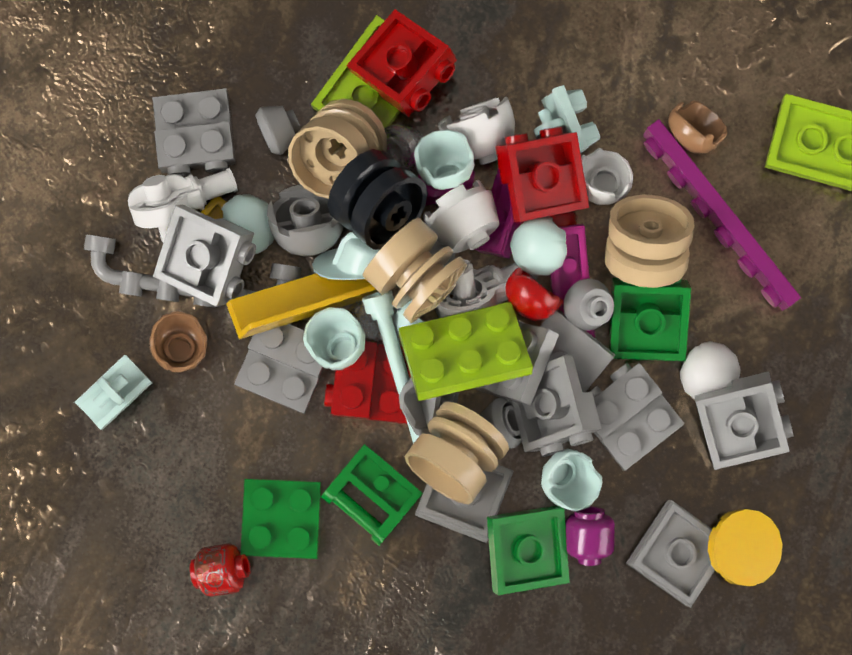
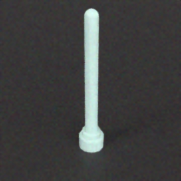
M392 290L382 295L376 292L363 297L362 301L366 314H371L372 320L377 321L398 394H400L403 386L410 380L391 317L394 314V306L392 305L394 297ZM406 419L411 434V438L414 444V442L419 436L415 434L408 420Z

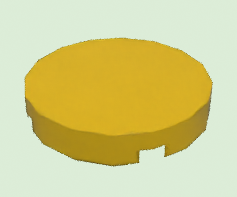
M737 509L727 512L720 518L722 520L718 522L716 527H713L709 535L708 554L712 567L725 578L724 580L731 584L754 586L765 582L775 573L781 561L783 544L779 529L771 518L760 511Z

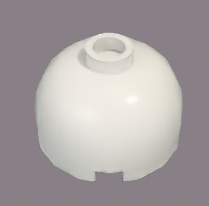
M504 97L501 102L499 98H493L460 110L459 119L454 122L450 115L438 122L439 130L448 129L465 135L469 147L473 151L474 159H479L481 165L497 160L495 146L506 145L505 137L514 135L515 131L514 114L508 97Z

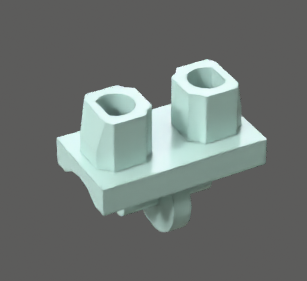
M562 85L552 89V93L541 100L544 110L538 112L542 125L533 130L536 138H540L539 130L562 127L563 133L577 132L580 154L600 140L601 136L596 124L589 122L580 125L576 117L577 113L583 112L587 108V101L583 90L566 91L565 86Z
M124 355L83 393L75 403L100 430H103L146 390L152 382L127 355Z

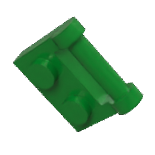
M364 444L325 490L321 498L328 504L333 502L369 532L372 535L371 540L380 546L423 493ZM349 481L389 514V517L383 524L342 490Z

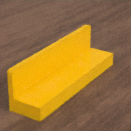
M316 273L231 299L226 305L240 340L312 317L316 312L327 307L340 308L362 301L363 297L378 291L366 279L333 280L321 277Z

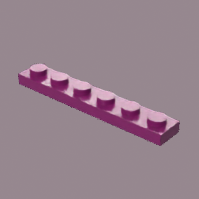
M660 119L647 127L643 134L646 139L644 146L654 159L658 160L661 158L670 169L667 171V174L674 185L679 189L684 187L693 199L690 203L700 217L703 219L708 217L716 227L714 230L715 236L724 247L729 248L731 246L740 257L737 262L744 273L750 278L755 276L764 287L761 289V293L767 302L774 308L779 306L784 311L798 301L801 296Z

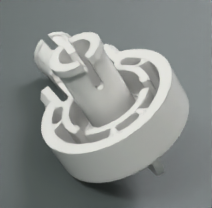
M230 168L198 179L197 176L193 177L192 174L187 177L177 174L167 176L156 175L146 179L143 184L135 187L130 192L128 206L135 225L141 228L158 227L161 235L160 238L164 243L175 206L185 205L191 209H200L202 211L205 205H207V200L230 192H236L238 188Z
M463 259L467 263V267L458 278L455 288L435 308L436 314L439 318L498 305L507 301L505 290L507 279L519 266L513 263L500 269L494 265H488L476 270L473 269V265L469 260ZM530 275L535 280L538 278V275Z

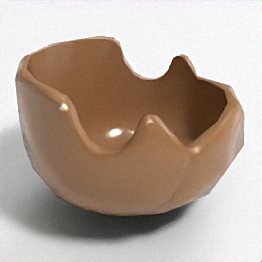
M693 100L684 107H682L684 102H680L668 117L667 123L671 135L683 149L691 153L706 154L711 152L727 136V126L716 113L699 101Z
M175 311L163 315L153 325L149 338L152 356L163 369L170 372L183 373L195 369L205 358L208 343L207 334L198 322V319L192 314Z

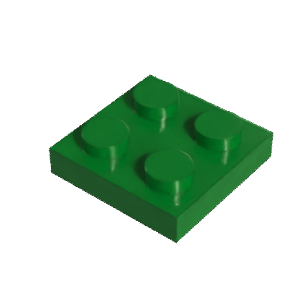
M244 479L240 555L318 559L322 482Z
M556 505L487 516L492 590L495 594L503 595L570 583L564 508Z

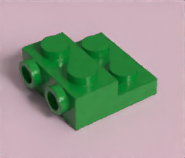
M612 277L611 296L614 301V311L611 316L609 350L615 354L613 359L686 361L691 286L688 280L680 279L668 286L651 288L635 286L623 282L619 278Z

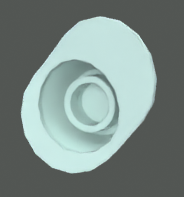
M350 232L341 239L338 249L323 252L314 259L312 263L313 270L319 276L327 279H365L363 277L365 268L380 250H373L355 236L353 232Z

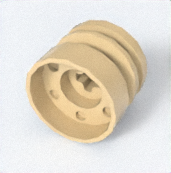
M348 99L334 100L321 108L311 118L310 122L294 135L288 147V162L294 177L305 189L316 196L329 199L330 190L337 176L350 161L359 154L371 149H381L386 152L387 135L380 119L365 105Z
M420 218L413 219L399 230L374 256L363 273V277L381 295L389 292L396 286L400 288L392 302L396 309L403 307L412 300L403 314L410 323L435 309L455 288L458 278L467 267V263L461 257L455 258L444 266L453 254V249L449 246L442 248L433 255L430 253L438 236Z
M444 402L436 411L437 417H433L427 424L431 434L422 433L404 457L411 470L434 490L459 503L470 504L487 482L483 471L492 472L496 469L498 460L502 459L509 450L508 442L490 422L476 412L454 402Z

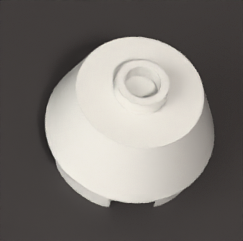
M476 180L473 183L474 188L466 190L463 184L450 190L436 200L439 208L433 214L430 211L423 214L426 224L437 234V241L445 247L449 246L453 249V253L479 248L490 239L489 235L499 226L493 193L491 190H486L480 180Z

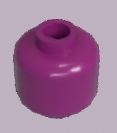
M589 507L577 512L574 511V514L566 519L567 553L577 558L579 564L596 566L601 564V559L613 554L615 548V522L612 517L605 514L603 508Z

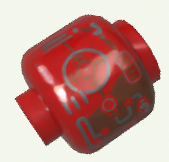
M229 543L201 548L197 552L195 559H192L190 563V577L193 586L196 589H200L204 595L210 597L239 592L243 587L245 577L250 575V564L245 554L240 555L241 553L238 548Z

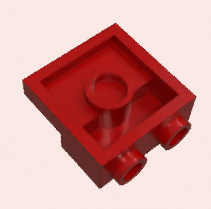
M394 9L346 66L352 74L375 89L385 101L409 117L414 110L417 112L422 111L428 105L431 99L430 91L439 81L445 83L452 77L455 71L454 63L457 59L447 44Z
M562 127L539 130L540 138L528 140L527 133L505 137L506 145L495 146L502 184H508L514 222H523L589 208L577 132L563 133Z
M365 341V350L357 361L343 370H336L334 384L326 385L324 401L325 407H331L332 416L407 424L405 415L400 409L399 394L384 345ZM401 347V351H402V354H403V357H404V361H405V364H406V367H407V371H408L409 377H410V379H411V374H410L409 367H408V364H407V360H406V357H405V354H404V350H403V347Z

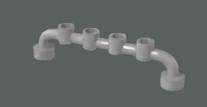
M86 235L84 250L91 251V266L95 274L104 282L119 285V293L141 297L142 289L157 291L156 299L179 302V296L184 295L194 297L193 305L216 308V306L153 277V275L110 268L106 263V253L114 254L116 239ZM272 263L270 278L277 279L276 286L301 277L302 268ZM243 289V291H242V293H241V295H240L239 297L244 296V295H247V294H251V293H254V292H257V291H251V290H245V289Z

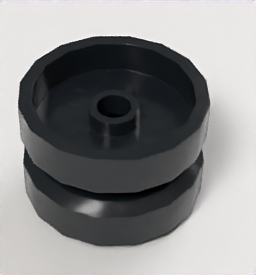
M371 149L355 157L337 176L329 193V212L334 219L348 230L353 231V234L370 248L380 250L405 225L413 219L420 218L428 195L426 183L407 168H403L398 161L384 150Z

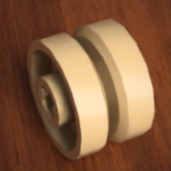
M642 194L630 196L617 202L610 211L609 236L605 248V265L611 274L623 282L639 287L651 288L668 286L682 279L688 268L689 246L692 243L694 233V217L689 210L675 200L658 195Z

